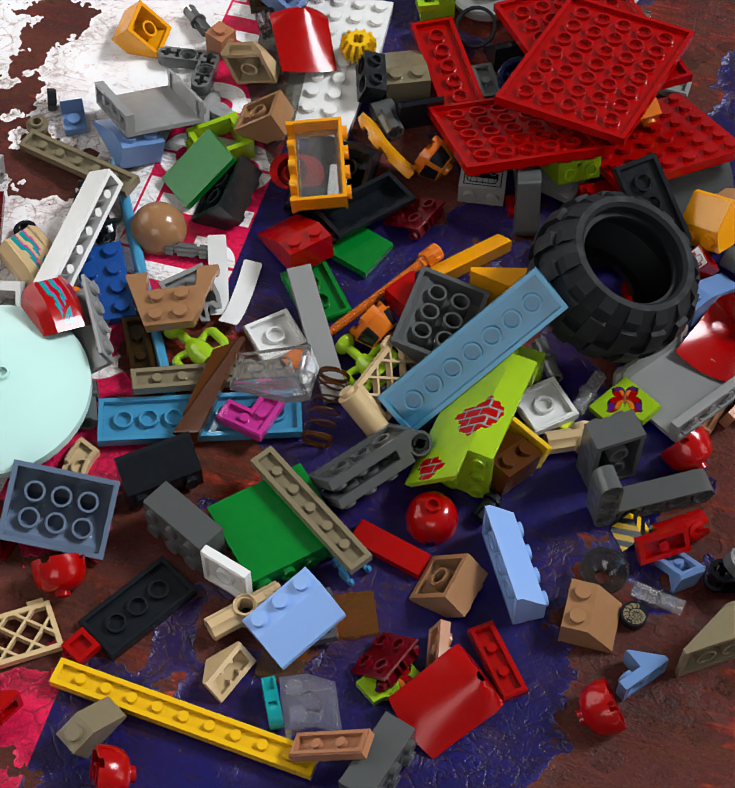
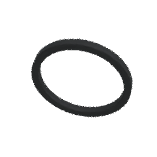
M471 6L458 15L455 21L457 31L461 18L472 10L485 11L493 20V31L486 41L477 45L467 44L462 41L463 46L478 49L492 41L497 31V21L489 9L483 6Z

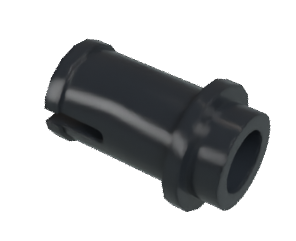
M494 491L485 493L483 501L471 513V517L481 525L483 524L485 506L492 505L501 508L502 498Z

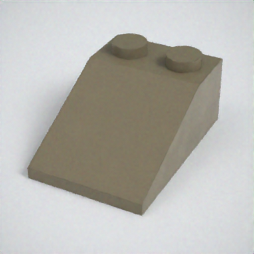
M418 50L382 53L385 54L387 75L385 99L392 98L394 103L430 97L431 78L428 66L423 55Z
M735 601L725 604L683 649L674 672L676 678L735 658Z

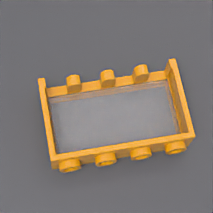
M341 117L285 121L288 137L287 149L289 155L288 168L290 173L289 186L292 213L346 207L348 209V199H352L351 185H347L346 179H351L350 165H345V159H349L348 145L343 144V140L348 139L347 126H342Z

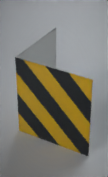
M631 513L610 527L622 552L634 544L633 538L651 533L643 517Z

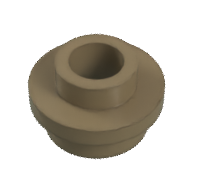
M34 116L28 119L26 128L28 132L34 129L46 134L49 123L43 116Z

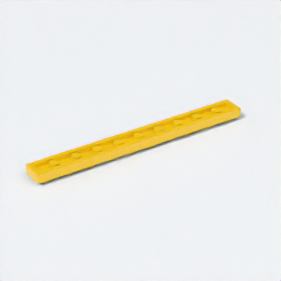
M63 657L60 658L49 680L50 686L93 702L108 696L126 714L310 781L319 762L293 763L288 757L293 740Z

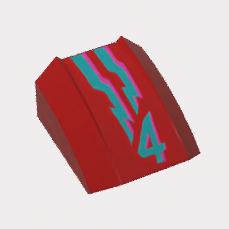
M59 275L56 278L35 283L32 281L22 291L21 307L43 337L90 325L76 292L62 276Z

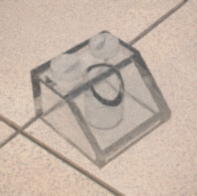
M310 674L279 677L286 738L294 741L296 733L342 730L335 681Z

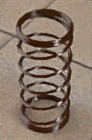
M323 366L318 371L317 378L320 383L314 386V391L317 395L310 399L314 407L307 411V415L311 420L304 423L306 431L301 433V439L305 443L320 448L331 447L334 440L333 436L323 432L310 431L306 428V424L313 421L326 428H336L337 425L329 420L313 419L310 416V411L317 409L331 416H339L340 412L330 407L315 406L313 399L321 397L326 401L340 404L338 401H333L323 396L337 399L340 397L331 394H319L316 387L323 384L330 389L341 391L342 389H337L327 384H334L345 388L346 386L343 384L350 381V375L346 371L333 366ZM323 372H337L344 375L347 379L331 378L323 374ZM322 409L332 410L337 412L338 414L329 413ZM318 421L327 422L333 424L334 426H328ZM305 435H312L330 443L315 442L306 438Z

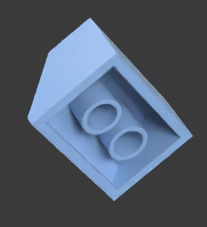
M304 567L247 615L242 622L284 670L344 619L346 614L316 577Z

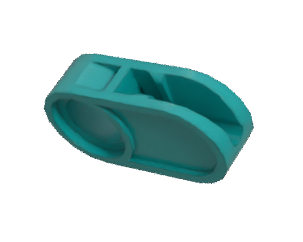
M275 675L262 677L261 685L270 731L284 728V721Z

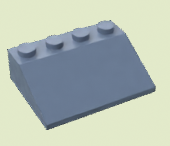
M14 459L0 518V539L65 553H79L80 556L85 554V557L103 560L120 481Z

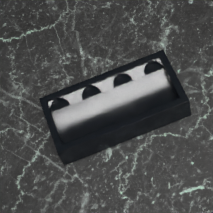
M388 171L352 189V199H348V209L346 207L313 210V220L319 222L331 234L332 238L341 240L415 202L416 197Z

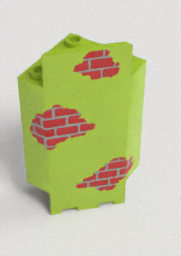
M522 345L440 411L429 433L432 439L431 450L425 456L417 457L405 485L415 487L440 482L448 488L462 490L475 498H483L485 493H489L494 458L527 386L532 387L533 384L541 382L546 354Z

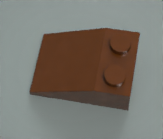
M506 432L494 458L490 488L500 497L534 474L542 453L524 437Z

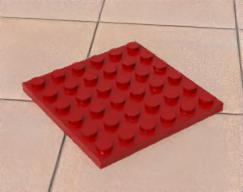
M672 93L667 97L657 99L662 114L656 119V123L649 127H643V125L636 126L624 146L595 138L603 147L600 174L619 191L611 172L615 167L656 153L667 180L735 160V137L683 95Z
M495 98L428 107V116L466 176H480L483 173L490 172L502 173L504 170L511 169L523 170L531 166L544 167L552 163H570L572 160H591L594 157L603 156V147L594 136L495 104Z

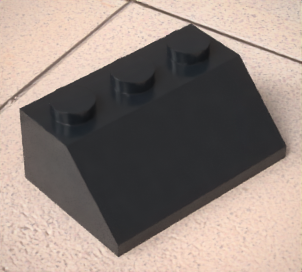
M335 136L311 137L305 156L316 158L324 168V180L322 183L328 184L330 165H337ZM347 139L343 140V144L348 145L349 159H345V165H350L351 179H347V185H351V189H354L374 179L383 151Z
M241 155L236 158L237 161L200 199L191 221L222 230L239 226L245 218L244 213L247 207L252 202L253 192L259 186L262 172L245 156Z
M189 431L114 458L120 487L130 510L143 508V501L165 481L179 492L186 489H194L199 484L204 483L202 469Z

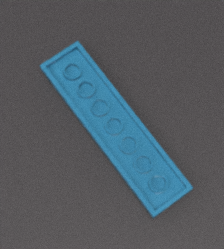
M535 266L385 389L377 398L401 426L418 430L569 307Z
M301 389L265 391L285 400L286 406L263 439L301 437L303 432ZM263 391L221 393L198 442L252 439L216 422V415L228 399L251 408ZM192 394L99 398L98 447L155 444L176 436L173 432L183 418V412Z

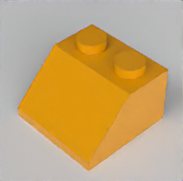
M139 0L124 10L112 41L128 54L157 59L158 50L164 47L172 27Z
M696 189L683 214L693 239L690 242L692 246L700 245L707 251L720 254L735 244V200Z

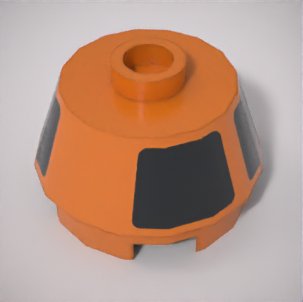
M438 135L432 138L431 141L433 142L423 149L412 166L418 172V176L437 181L442 174L446 176L454 166L451 162L455 158L446 142Z
M379 301L376 306L372 305L360 317L359 325L357 327L352 326L349 332L355 337L356 342L372 349L378 343H381L387 335L393 336L392 332L396 329L398 323L390 307H386Z

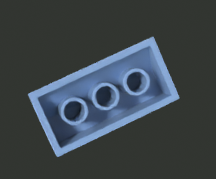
M492 505L485 506L481 533L512 624L544 618L546 607L549 606L546 591H541L539 586L540 574L537 567L533 568L531 548L529 544L524 543L522 538L524 537L522 523L516 521L514 512Z

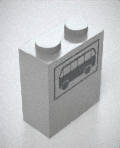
M461 168L457 201L503 206L508 170H504L502 173L490 172L483 173L480 176H466Z

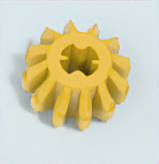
M355 28L353 32L347 30L346 35H342L340 52L345 61L350 60L351 64L358 62L364 50L376 52L377 42L372 32L366 33L365 29L358 31Z

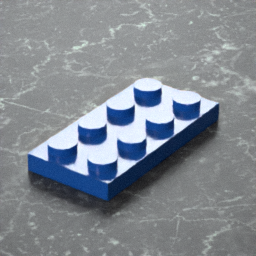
M121 241L93 246L79 273L81 289L83 288L81 285V275L85 274L91 281L94 280L99 287L100 294H98V298L104 307L105 313L102 315L107 325L122 323V318L136 316L132 293L126 280L127 269Z

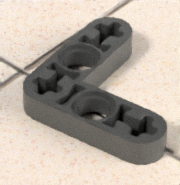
M165 46L158 50V63L167 67L194 70L191 78V89L198 96H205L211 92L220 68V56L213 51Z

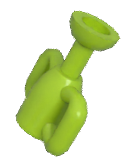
M215 327L206 328L198 338H191L185 332V328L164 330V335L167 338H178L185 344V350L173 357L172 365H184L181 360L187 357L194 364L207 363L213 349L229 344L228 338ZM208 336H212L220 345L213 348L205 341Z
M351 333L343 335L336 342L335 350L337 354H348L356 361V365L346 371L350 375V381L345 383L347 386L355 384L356 380L352 376L358 373L362 375L382 349L379 346L381 343L373 347L369 354H362L354 347V337ZM391 348L392 359L399 360L398 353ZM380 363L378 365L379 376H386L385 363ZM392 364V369H394L398 364ZM367 379L364 385L368 392L373 387V381ZM379 380L380 387L386 384L385 380Z

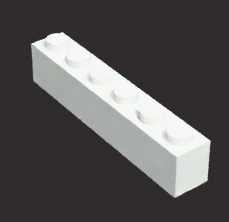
M110 168L90 171L33 281L34 283L56 278L60 275L73 287L123 186L121 180Z

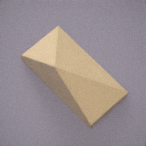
M237 641L206 659L202 683L222 703L254 665L256 660L242 643Z

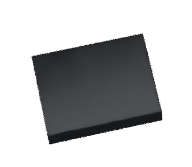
M515 41L483 47L489 63H492L495 72L509 69L506 65V62L509 60L524 58L525 56Z
M433 96L395 103L397 116L404 129L433 125L432 120L428 116V107L444 105L445 100L444 96Z

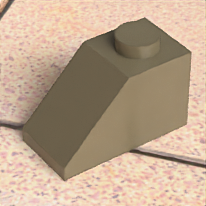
M107 696L76 712L56 735L73 754L88 758L92 754V750L95 749L94 745L102 744L127 716Z

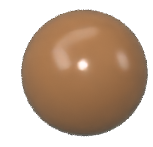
M161 201L147 203L138 209L132 218L130 226L131 233L141 245L143 252L153 255L164 254V246H172L173 243L184 242L187 234L186 221L182 213L175 206Z

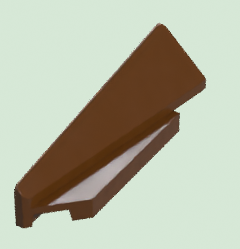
M240 337L236 342L212 350L183 412V418L173 432L174 435L189 431L192 442L198 443L244 346L245 337Z

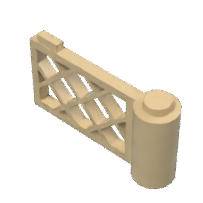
M387 335L379 346L382 349L353 386H346L339 393L340 398L338 402L367 437L388 425V421L392 417L388 410L385 412L381 408V402L377 398L380 395L379 380H385L388 388L393 384V381L398 380L406 373V365H410L412 368L417 364L398 348L396 349L398 350L399 360L392 359L391 348L394 345L390 343L391 335ZM380 363H385L386 376H379L378 365ZM392 364H399L400 377H393ZM367 379L373 381V393H369L363 386Z
M43 598L26 602V607L0 614V633L12 638L6 649L0 646V653H2L0 669L63 650L61 646L63 640L49 600L43 601ZM46 610L48 617L43 625L30 620L34 613ZM15 619L22 622V624L15 633L3 628L7 621ZM27 625L39 630L34 640L21 635ZM44 632L54 636L56 640L55 644L44 646L38 642ZM17 640L29 645L25 653L16 654L11 651Z

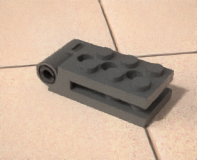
M389 423L308 476L315 486L324 488L319 493L327 505L339 509H348L356 504L358 498L374 493L377 490V486L383 482L394 480L400 471L416 462L413 455L422 457L428 454L432 447V439L425 431Z

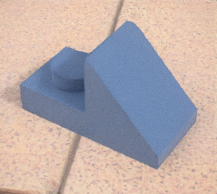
M82 98L60 101L66 137L87 134L88 128Z
M686 553L655 561V566L669 575L672 593L694 586L705 572L704 566Z
M626 650L623 663L629 670L618 679L619 683L616 690L618 697L624 701L665 672L669 659L665 655Z

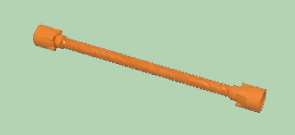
M432 243L421 251L416 262L333 323V325L329 326L331 336L342 330V328L367 311L376 302L385 297V288L409 271H415L416 274V272L420 271L422 265L431 268L444 258V252L441 247L436 243ZM307 344L299 348L293 347L280 357L281 364L286 371L293 373L308 361L306 357L310 353Z

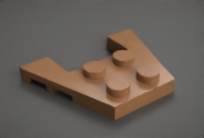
M219 265L197 266L195 285L148 290L149 277L147 272L126 274L128 286L146 332L195 327L205 307V299L208 292H211L213 289L212 284L215 277H218L220 274Z

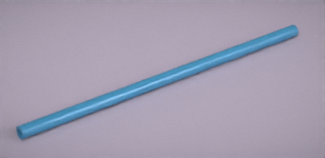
M111 157L110 163L117 166L113 157ZM118 194L135 273L147 272L142 247L135 240L130 229L134 216L130 195L126 198ZM149 280V288H148V290H152V289H151V285H150V280ZM149 332L157 367L169 366L162 332ZM166 392L163 395H176V392Z

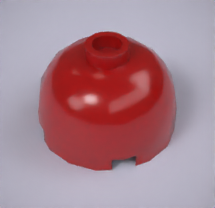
M701 426L661 452L660 455L672 470L679 473L694 469H704L708 466L705 461L712 455V440L707 431Z
M428 491L416 496L409 503L406 513V527L412 538L423 544L435 542V545L450 540L455 534L458 515L456 506L449 497L440 492Z
M79 553L49 556V560L46 563H41L40 558L32 561L30 564L36 586L45 593H54L55 598L71 596V590L79 588L86 576L85 554L79 556Z
M605 677L592 681L582 689L578 698L580 709L575 710L581 726L588 725L590 730L597 735L611 736L626 730L627 726Z
M110 744L94 745L95 749L92 750L89 780L92 779L93 786H96V788H129L130 783H135L136 765L130 764V758L123 749Z

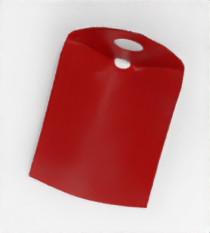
M295 6L269 14L281 71L307 73L337 71L329 23L324 13L308 6Z
M735 292L719 297L675 350L682 359L701 373L724 382L735 376Z
M460 644L448 649L388 698L397 717L416 729L415 740L417 744L432 759L490 718L504 705L502 698L489 679ZM478 671L480 672V674H481V675L483 676V678L485 679L484 681H481L480 679H478V677H477V672H478Z

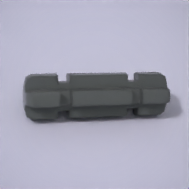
M178 242V244L173 243L172 246H164V254L166 255L177 253V256L196 258V256H199V259H208V245L200 244V247H198L197 244Z

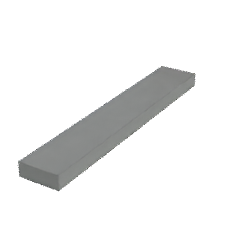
M311 264L288 268L287 276L316 377L319 369L323 366H333L341 369ZM332 371L323 372L328 377L344 379L340 373ZM323 384L319 385L321 394H331L340 397L339 393L341 391L330 389ZM327 384L337 389H343V387L338 385ZM323 396V397H325V398H327V399H330V400H333V401H338V400H339V399L334 398V397ZM323 399L324 404L332 403Z

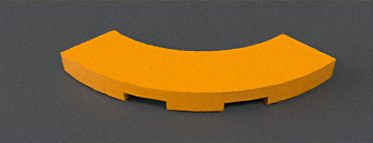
M363 112L358 117V122L363 131L367 129L368 139L377 150L384 152L388 158L387 160L402 175L410 179L414 174L413 165L390 144L382 133L380 126Z

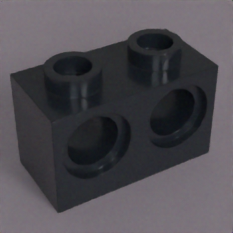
M364 50L355 66L357 102L370 104L382 100L387 92L385 54Z

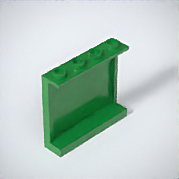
M299 463L291 467L325 503L302 464ZM265 480L207 507L208 516L223 528L225 543L235 561L251 571L253 592L273 581L289 580L304 567L311 569L317 566L320 561L328 557H334Z

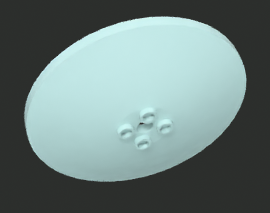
M0 305L1 480L10 478L14 459L41 465L67 445L82 425L92 396V374L89 361L75 335L68 330L43 337L22 307L13 305Z

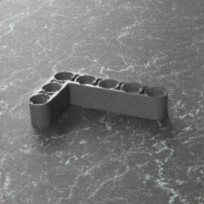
M531 166L523 170L512 169L515 183L514 236H535L539 230L542 184L540 166Z
M604 465L593 471L585 502L596 527H604L616 524L629 513L645 517L702 503L711 499L715 491L704 469H694L623 487L613 465Z

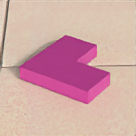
M265 391L261 393L251 408L228 399L216 415V422L261 442L286 406V401Z

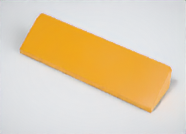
M496 234L435 264L431 269L458 278L470 272L471 267H480L510 252L512 241L507 237Z

